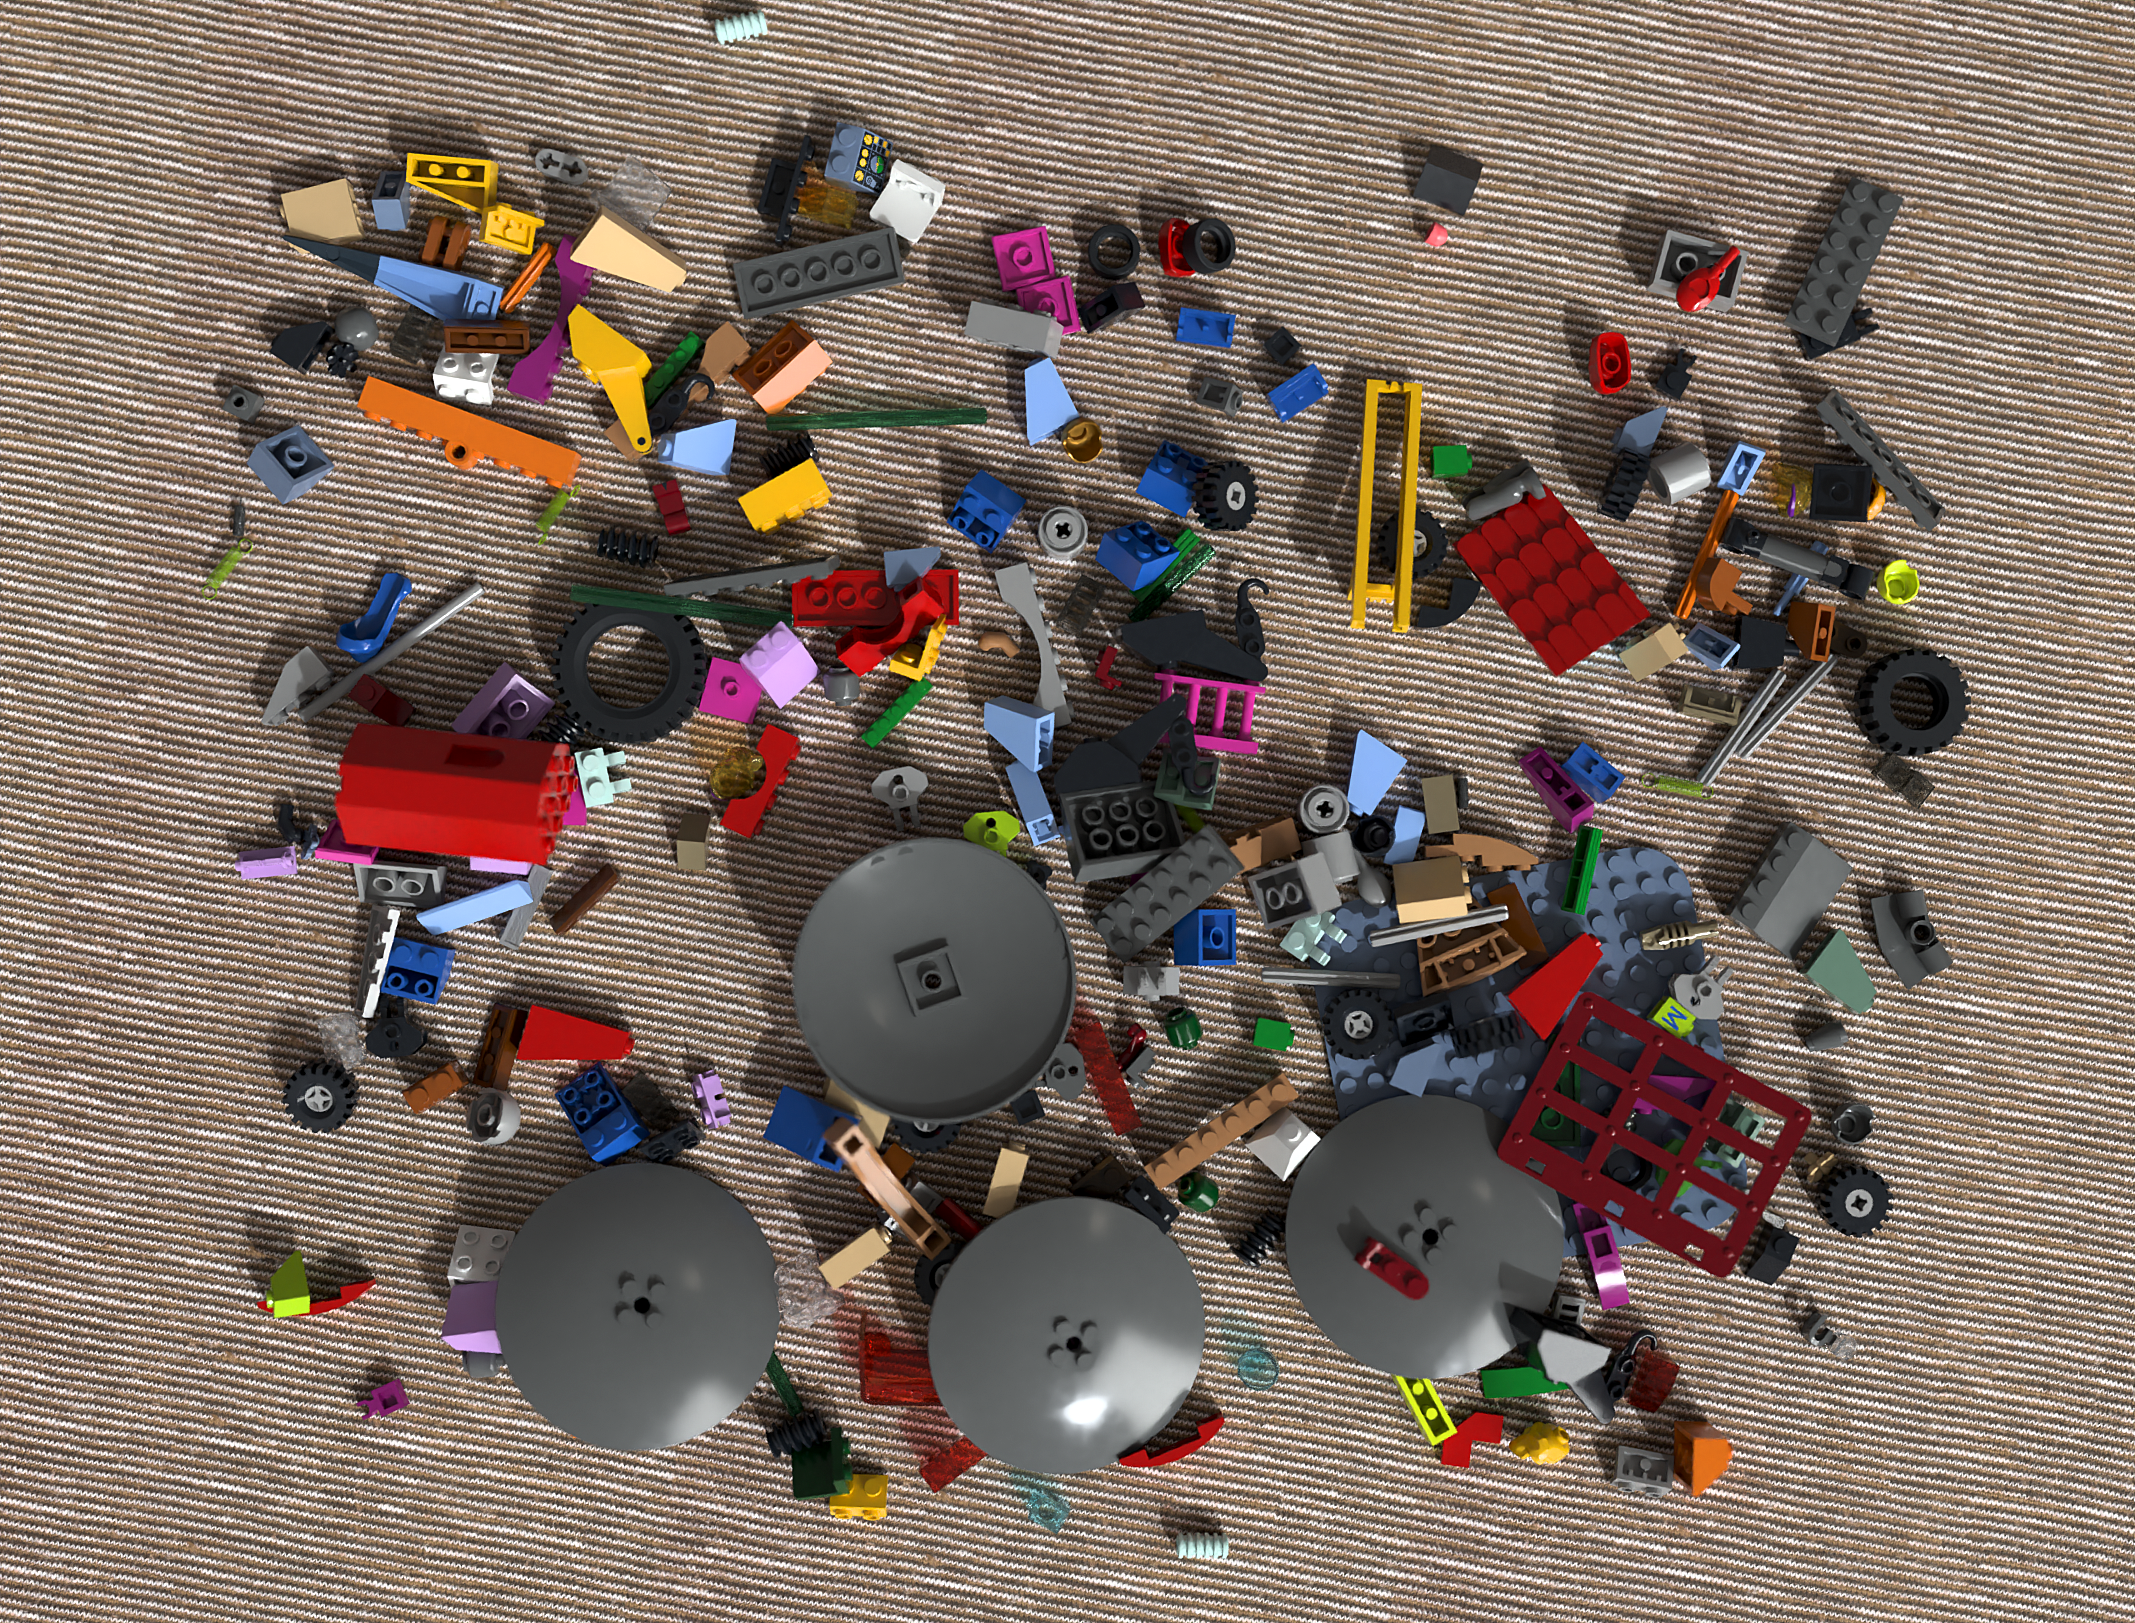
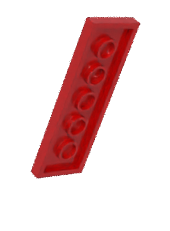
M959 569L929 570L923 577V580L941 596L944 607L942 614L946 615L944 624L959 626ZM833 570V574L828 575V578L811 580L810 576H806V578L800 579V582L792 583V627H885L896 619L901 608L898 592H894V588L889 589L887 586L885 570ZM936 621L930 622L926 626H933Z

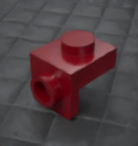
M1108 645L1106 651L1100 649L1094 665L1098 666L1094 678L1099 680V686L1113 691L1114 687L1120 689L1122 681L1108 676L1118 649Z

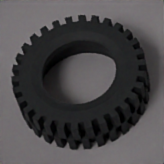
M616 591L613 592V596L603 594L598 596L599 601L594 603L590 600L583 604L586 608L582 612L576 610L572 614L575 619L571 623L566 621L562 628L566 631L563 637L557 636L555 642L559 644L558 651L553 650L552 658L556 659V665H551V673L556 675L553 685L554 689L560 692V695L557 696L560 703L567 707L565 711L570 717L577 720L576 723L586 728L588 732L617 743L655 742L656 738L669 736V732L672 730L678 731L683 727L681 723L685 719L690 720L694 715L691 713L695 707L699 708L701 702L699 698L701 693H704L706 686L704 682L709 672L706 669V663H709L708 655L704 653V648L706 647L703 640L699 638L698 634L700 633L696 627L677 608L665 600L656 598L648 593L640 594L637 591L623 593ZM619 626H639L651 631L661 640L669 657V675L663 690L652 701L636 708H618L606 703L595 693L588 679L587 660L591 648L600 636Z

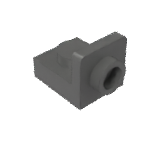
M1204 377L1195 403L1202 407L1222 411L1230 417H1235L1237 410L1241 408L1243 403V391L1233 383Z
M1145 1045L1130 1065L1124 1069L1128 1074L1125 1079L1137 1090L1140 1086L1147 1090L1149 1084L1138 1074L1141 1071L1146 1073L1156 1062L1153 1059L1156 1053L1147 1045Z

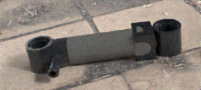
M1737 518L1728 519L1718 543L1721 548L1741 555L1746 554L1816 581L1818 586L1834 592L1838 590L1841 594L1855 600H1865L1875 576V572L1869 568L1850 564L1851 561L1833 554L1830 557L1758 530L1752 524Z

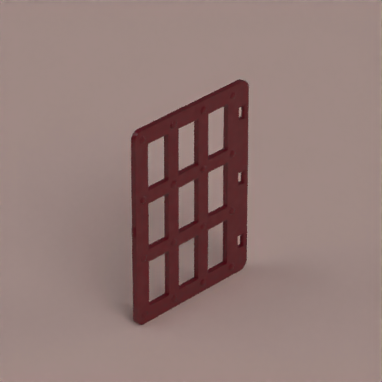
M1584 992L1575 1001L1499 1144L1497 1154L1503 1162L1703 1271L1723 1279L1732 1273L1812 1120V1112L1802 1103L1704 1052V1048L1696 1044L1692 1046L1593 992ZM1592 1016L1646 1044L1631 1074L1577 1045ZM1662 1053L1716 1082L1701 1111L1647 1083ZM1568 1060L1622 1089L1607 1119L1553 1090ZM1732 1091L1787 1119L1771 1149L1717 1120ZM1638 1098L1692 1126L1677 1156L1623 1128ZM1544 1105L1598 1133L1583 1163L1529 1135ZM1708 1136L1763 1164L1748 1194L1693 1165ZM1614 1143L1668 1171L1653 1201L1599 1173ZM1530 1158L1545 1165L1542 1174L1525 1166ZM1684 1181L1739 1209L1724 1240L1669 1211ZM1609 1200L1624 1208L1621 1217L1604 1209ZM1689 1243L1703 1251L1700 1260L1684 1252Z

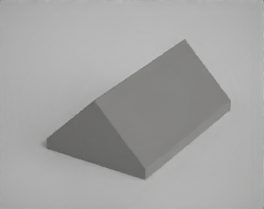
M374 860L371 866L353 863L360 902L434 908L443 905L445 902L448 866Z

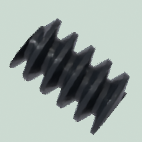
M807 429V438H804L800 433L796 434L797 443L787 438V448L777 443V453H774L769 447L766 448V458L759 452L756 453L768 478L774 479L779 476L780 472L783 474L789 471V468H794L809 458H812L815 463L820 462L819 453Z
M612 524L608 531H605V528H603L600 533L597 556L602 558L607 553L609 560L613 561L618 557V561L624 563L628 559L629 564L635 566L639 561L641 568L645 569L650 564V568L653 569L659 550L658 536L655 535L652 541L648 542L647 533L644 532L642 537L637 539V531L633 530L628 537L626 536L625 527H622L619 534H617L615 525Z
M562 708L565 716L562 717L555 714L554 717L557 724L554 725L547 722L546 725L549 732L539 730L538 733L541 737L540 741L576 744L578 741L575 734L584 736L585 731L583 727L576 723L577 720L570 717L565 709Z
M1268 1207L1269 1216L1263 1213L1259 1214L1262 1220L1261 1224L1252 1221L1251 1224L1255 1230L1254 1232L1244 1230L1247 1240L1236 1239L1240 1248L1229 1247L1248 1267L1260 1268L1261 1264L1258 1257L1264 1260L1268 1259L1265 1249L1270 1251L1276 1250L1272 1241L1283 1242L1280 1232L1285 1233V1222Z
M817 1407L814 1408V1417H810L807 1411H804L802 1421L796 1415H793V1423L791 1425L784 1418L782 1419V1428L779 1429L775 1422H772L771 1432L766 1430L767 1442L775 1459L781 1457V1450L788 1456L792 1453V1447L799 1452L802 1450L803 1443L807 1448L813 1446V1439L817 1444L823 1443L824 1435L829 1439L824 1418Z

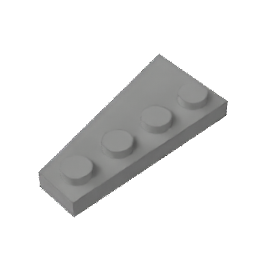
M372 904L354 1014L358 1016L373 1018L374 1013L378 1010L379 993L401 910Z

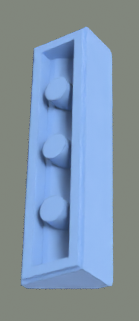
M515 879L420 912L416 917L432 935H439L533 902L529 883Z

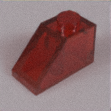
M1646 1351L1627 1403L1655 1413L1671 1393L1681 1366L1673 1360Z

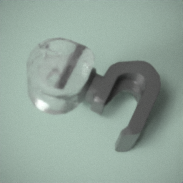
M1814 1311L1802 1327L1801 1332L1805 1340L1816 1346L1824 1345L1826 1350L1842 1360L1852 1359L1858 1351V1345L1854 1338L1843 1332L1833 1333L1827 1327L1820 1334L1816 1335L1815 1333L1828 1318V1315L1820 1311Z

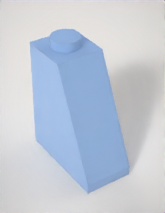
M1039 357L1028 363L1029 368L1025 369L1027 438L1030 446L1063 430L1068 422L1080 418L1050 357L1045 360Z
M716 420L661 434V440L658 444V462L713 476L729 475L737 420Z
M1004 695L985 702L984 729L1030 771L1035 772L1052 765L1055 712Z
M1362 729L1358 730L1355 734L1345 792L1349 803V811L1360 818L1363 814L1367 817L1372 814L1407 762L1405 758Z
M1019 760L1005 767L1034 846L1061 837L1037 772L1030 771Z

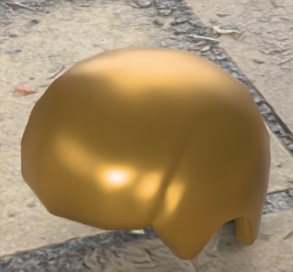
M1077 418L1068 422L1061 434V444L1066 454L1074 462L1087 463L1095 460L1102 452L1101 435L1103 433L1099 425L1092 419Z

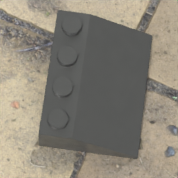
M1157 780L1059 794L1067 855L1075 883L1150 872L1186 843L1174 803L1162 800L1154 795Z
M1781 822L1722 916L1793 961L1853 867L1802 828L1792 822Z

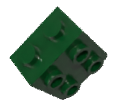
M842 1427L830 1428L831 1441H825L822 1444L813 1443V1446L810 1448L803 1444L802 1450L799 1452L792 1448L793 1496L796 1500L850 1494L849 1481L853 1480L851 1463H848V1454H851L850 1437H845Z

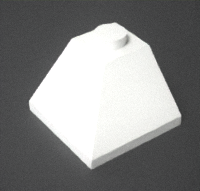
M1284 1106L1264 1122L1246 1142L1245 1146L1278 1177L1285 1181L1321 1139Z

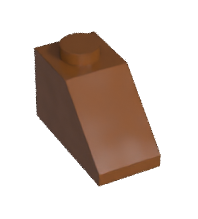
M1791 602L1787 630L1806 659L1828 663L1836 607L1819 603Z
M895 1143L892 1144L881 1158L898 1181L901 1180L915 1162V1159L906 1150L900 1148ZM860 1184L856 1191L878 1207V1202Z

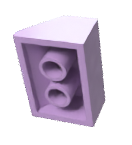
M504 661L451 726L456 732L526 739L554 706L555 702L524 675Z

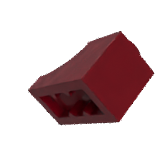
M365 673L348 694V697L390 725L405 726L417 710L416 707L374 676Z

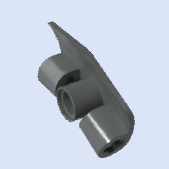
M1923 889L1870 899L1879 947L1906 989H1911L1928 975L1936 974L1953 963V960L1936 937L1934 926L1929 922ZM1917 925L1921 926L1924 931V935L1920 940L1914 936V929Z

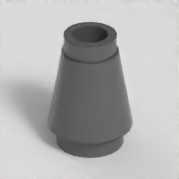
M1830 1021L1804 1037L1810 1053L1843 1047V1043L1849 1041L1841 1021Z

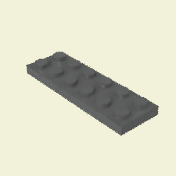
M1852 176L1783 325L1833 347L1837 344L1904 198Z
M894 227L733 264L743 316L746 320L906 284Z
M1835 388L1830 390L1816 406L1820 419L1826 424H1831L1837 430L1836 435L1839 440L1845 445L1849 444L1856 451L1855 456L1860 463L1865 466H1873L1875 479L1882 486L1887 485L1894 493L1893 498L1901 507L1906 506L1910 510L1912 519L1919 527H1925L1930 532L1939 524L1946 509Z
M839 555L680 577L663 586L665 596L675 595V600L690 598L693 594H697L702 591V596L718 594L719 591L725 590L728 587L729 592L745 590L746 587L752 586V584H756V588L773 586V583L779 582V580H783L784 584L800 582V579L806 578V576H810L811 580L828 578V575L833 574V570L840 566Z
M1208 824L1091 918L1089 922L1125 964L1243 871L1245 866L1213 827Z

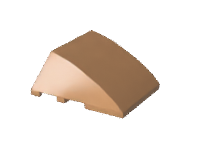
M1472 896V903L1466 904L1467 911L1483 908ZM1496 922L1417 938L1423 998L1430 994H1439L1447 991V994L1498 973L1527 954V952Z

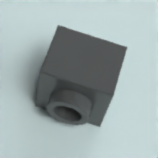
M233 384L222 410L254 425L265 399ZM243 398L244 404L241 407H238L241 402V399Z

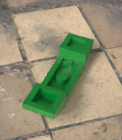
M1529 1365L1510 1368L1509 1366H1501L1480 1370L1484 1398L1518 1397L1569 1389L1564 1382L1560 1381L1559 1384H1554L1543 1378L1544 1373L1531 1368Z

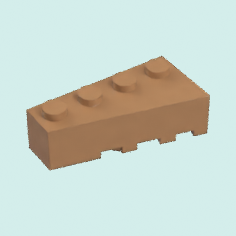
M1288 813L1220 836L1245 866V869L1239 874L1252 868L1266 866L1270 861L1277 858L1286 859L1296 855L1297 850L1302 849L1293 819Z

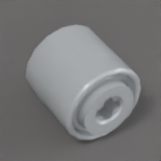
M1684 442L1652 458L1650 470L1647 473L1652 489L1666 506H1670L1708 487L1711 482L1708 462L1703 453L1691 442Z
M1056 506L1042 515L1038 524V540L1042 550L1049 557L1056 560H1070L1077 557L1084 550L1087 543L1088 526L1084 516L1077 509L1070 506ZM1069 525L1068 532L1070 535L1058 537L1056 526Z
M1319 784L1307 789L1300 795L1296 804V817L1299 824L1306 831L1314 835H1327L1338 831L1346 823L1349 816V803L1346 795L1339 788L1329 784ZM1326 801L1328 802V807L1332 808V812L1327 813L1325 817H1321V812L1316 810L1317 805H1322Z
M1349 830L1300 842L1304 857L1323 851L1334 884L1353 880V876L1360 874Z

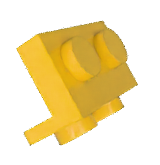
M497 202L495 206L483 208L478 241L522 255H532L536 227H543L545 221L536 218V214L525 210H519L518 212L512 210V206L509 204Z
M853 1474V1480L849 1481L850 1494L830 1496V1513L835 1515L836 1518L850 1519L852 1516H863L866 1520H879L880 1517L887 1516L888 1475Z

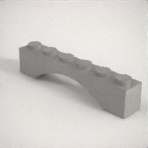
M1027 562L994 571L1002 601L1012 607L1025 620L1039 648L1041 679L1032 705L1055 712L1054 730L1072 725L1071 718L1076 716L1072 702H1066L1063 692L1068 690L1064 674L1058 676L1056 665L1061 663L1057 649H1051L1048 638L1053 637L1049 621L1043 622L1041 611H1045V606L1041 594L1036 595L1033 585L1038 584L1034 568L1028 569Z

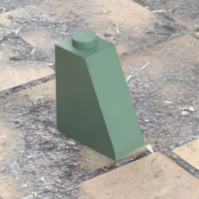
M1832 928L1799 973L1851 1013L1861 1014L1869 1010L1873 1005V997L1877 991L1845 933L1841 929Z

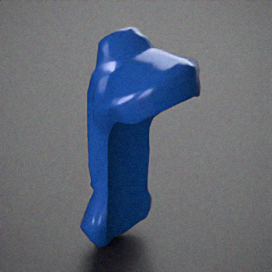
M386 573L381 579L379 590L368 612L364 616L339 627L336 633L337 646L349 652L356 662L365 663L375 656L387 638L396 618L400 602L412 591L410 579L399 573Z

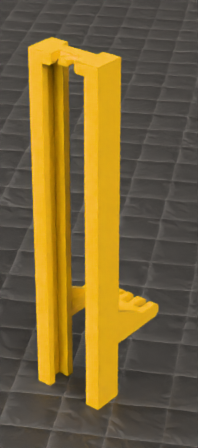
M1367 379L1364 387L1354 562L1347 590V600H1351L1350 628H1365L1366 597L1369 598V602L1374 600L1381 602V599H1385V603H1392V600H1394L1392 632L1406 633L1409 627L1422 384L1404 382L1402 386L1398 385L1395 381L1390 385L1386 384L1384 380ZM1378 392L1405 394L1395 580L1392 585L1367 583Z

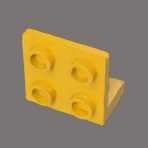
M941 613L932 626L924 651L916 644H902L892 658L888 670L921 681L925 673L930 674L940 653L938 647L941 640L943 641L948 625L944 624L946 615Z

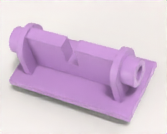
M295 846L239 852L240 860H235L236 871H241L242 880L298 874Z
M713 1069L704 1072V1078H702L701 1074L692 1076L693 1082L691 1083L692 1092L695 1098H699L702 1109H700L701 1119L704 1125H708L709 1129L718 1128L717 1121H719L720 1126L730 1123L729 1117L732 1116L726 1098L715 1100L714 1096L723 1093L719 1076L714 1073Z

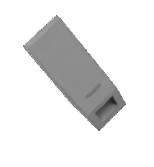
M306 646L285 664L261 720L263 725L278 726L288 719V713L295 707L298 709L309 702L311 699L309 696L314 691H321L332 682L330 678L336 673L316 648Z

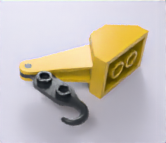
M579 304L568 316L572 353L579 363L576 367L583 372L582 375L591 383L596 385L597 382H600L603 385L633 447L638 453H650L654 446L653 439L656 436L667 433L687 408L691 389L695 384L702 382L707 385L708 400H711L714 396L715 385L713 380L703 373H695L688 376L681 384L666 391L648 414L643 381L651 374L654 367L645 352Z

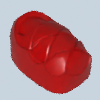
M1170 218L1161 225L1158 248L1164 274L1170 277L1184 278L1193 275L1196 271L1187 264L1183 255V235L1191 224L1181 218Z
M1606 332L1592 338L1589 349L1588 371L1591 387L1596 393L1604 395L1616 393L1631 381L1629 348L1625 337L1621 333Z

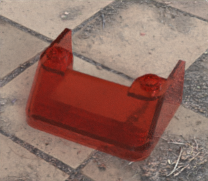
M862 1310L858 1340L861 1399L870 1405L943 1406L933 1383L928 1351L891 1349V1341L887 1335L880 1332H868V1311Z

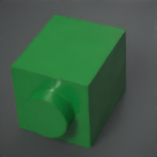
M1467 445L1434 446L1429 451L1431 479L1464 477L1468 473V469L1472 468L1471 452H1467Z
M1256 1016L1251 1044L1286 1052L1287 1046L1292 1047L1295 1030L1291 1029V1024L1288 1022Z

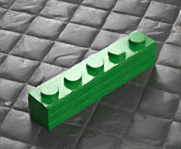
M692 331L688 333L644 386L646 404L649 410L654 408L664 393L675 384L706 346L705 342Z
M1189 528L1185 531L1182 529L1175 536L1178 539L1174 543L1170 542L1180 553L1151 585L1135 591L1129 590L1128 593L1140 604L1148 598L1200 542V538Z
M922 677L921 681L915 679L860 737L875 749L891 730L934 688L933 685L924 677Z
M1579 825L1561 910L1580 915L1585 914L1603 830Z

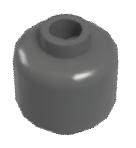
M845 664L830 666L829 671L824 673V695L827 700L835 702V706H849L852 704V700L859 697V677Z
M463 1350V1370L468 1372L472 1378L495 1377L499 1373L500 1366H505L502 1354Z

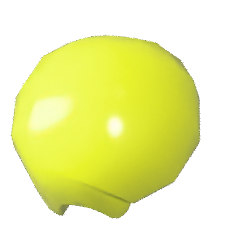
M1906 560L1891 561L1878 574L1876 580L1878 592L1885 600L1893 604L1901 605L1911 601L1917 595L1920 585L1916 575L1917 570L1907 566Z

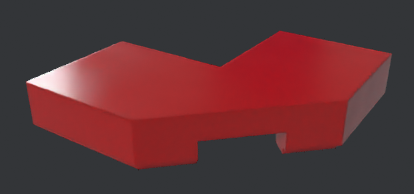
M1476 1410L1470 1413L1466 1419L1455 1426L1457 1432L1442 1441L1440 1463L1469 1468L1472 1440L1500 1444L1503 1414Z

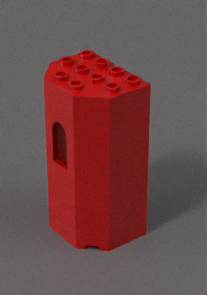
M357 723L338 765L337 776L342 777L340 780V792H336L335 806L346 843L546 865L549 854L554 853L556 835L562 831L563 816L565 812L568 813L570 810L572 792L577 791L578 776L574 775V756L570 755L569 744L377 723Z

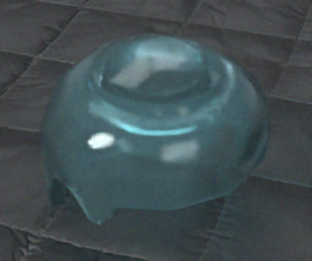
M1251 1348L1243 1353L1237 1361L1238 1377L1250 1389L1255 1391L1268 1390L1278 1380L1280 1366L1277 1358L1271 1351L1264 1348Z

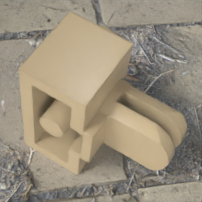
M1669 622L1661 628L1656 624L1643 632L1644 638L1637 635L1625 643L1627 649L1621 652L1619 656L1636 682L1672 663L1688 651V648L1682 641L1687 635L1684 631L1680 634L1676 632L1681 627L1678 622L1673 625Z

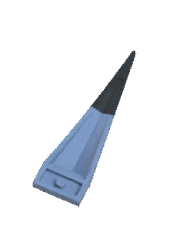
M284 235L282 237L285 241L387 290L444 322L446 319L496 320L505 286L480 278L477 275L291 235Z

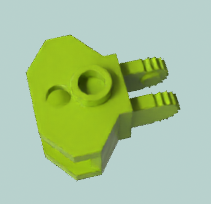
M1004 810L976 813L963 825L964 837L974 844L992 851H999L1000 855L1007 858L1006 850H1008V844L1020 833V823L1018 819ZM995 819V827L988 828L987 821Z

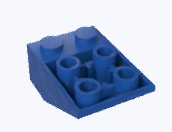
M600 1061L554 1094L590 1157L605 1167L651 1134L637 1110Z
M784 1085L763 1138L813 1163L839 1172L844 1162L821 1135L841 1116L858 1128L862 1116Z

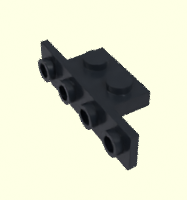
M808 135L804 136L797 164L772 158L757 209L760 214L781 219L775 238L776 245L779 248H783L784 242H789L793 230V225H790L792 214L797 215L800 206V199L797 198L799 189H804L807 182L808 172H805L807 161L812 162L815 146L812 145L811 136Z

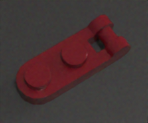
M1371 1236L1367 1238L1364 1242L1366 1246L1361 1253L1358 1252L1353 1260L1411 1300L1424 1298L1429 1291L1428 1278ZM1375 1252L1381 1254V1257L1375 1264L1370 1259Z

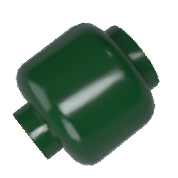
M1178 1007L1166 1014V1019L1163 1021V1029L1170 1045L1175 1048H1182L1183 1050L1196 1047L1198 1040L1203 1035V1028L1195 1011L1186 1009V1007Z
M1191 1172L1179 1183L1178 1199L1184 1206L1193 1211L1204 1213L1217 1204L1219 1188L1217 1183L1200 1172Z

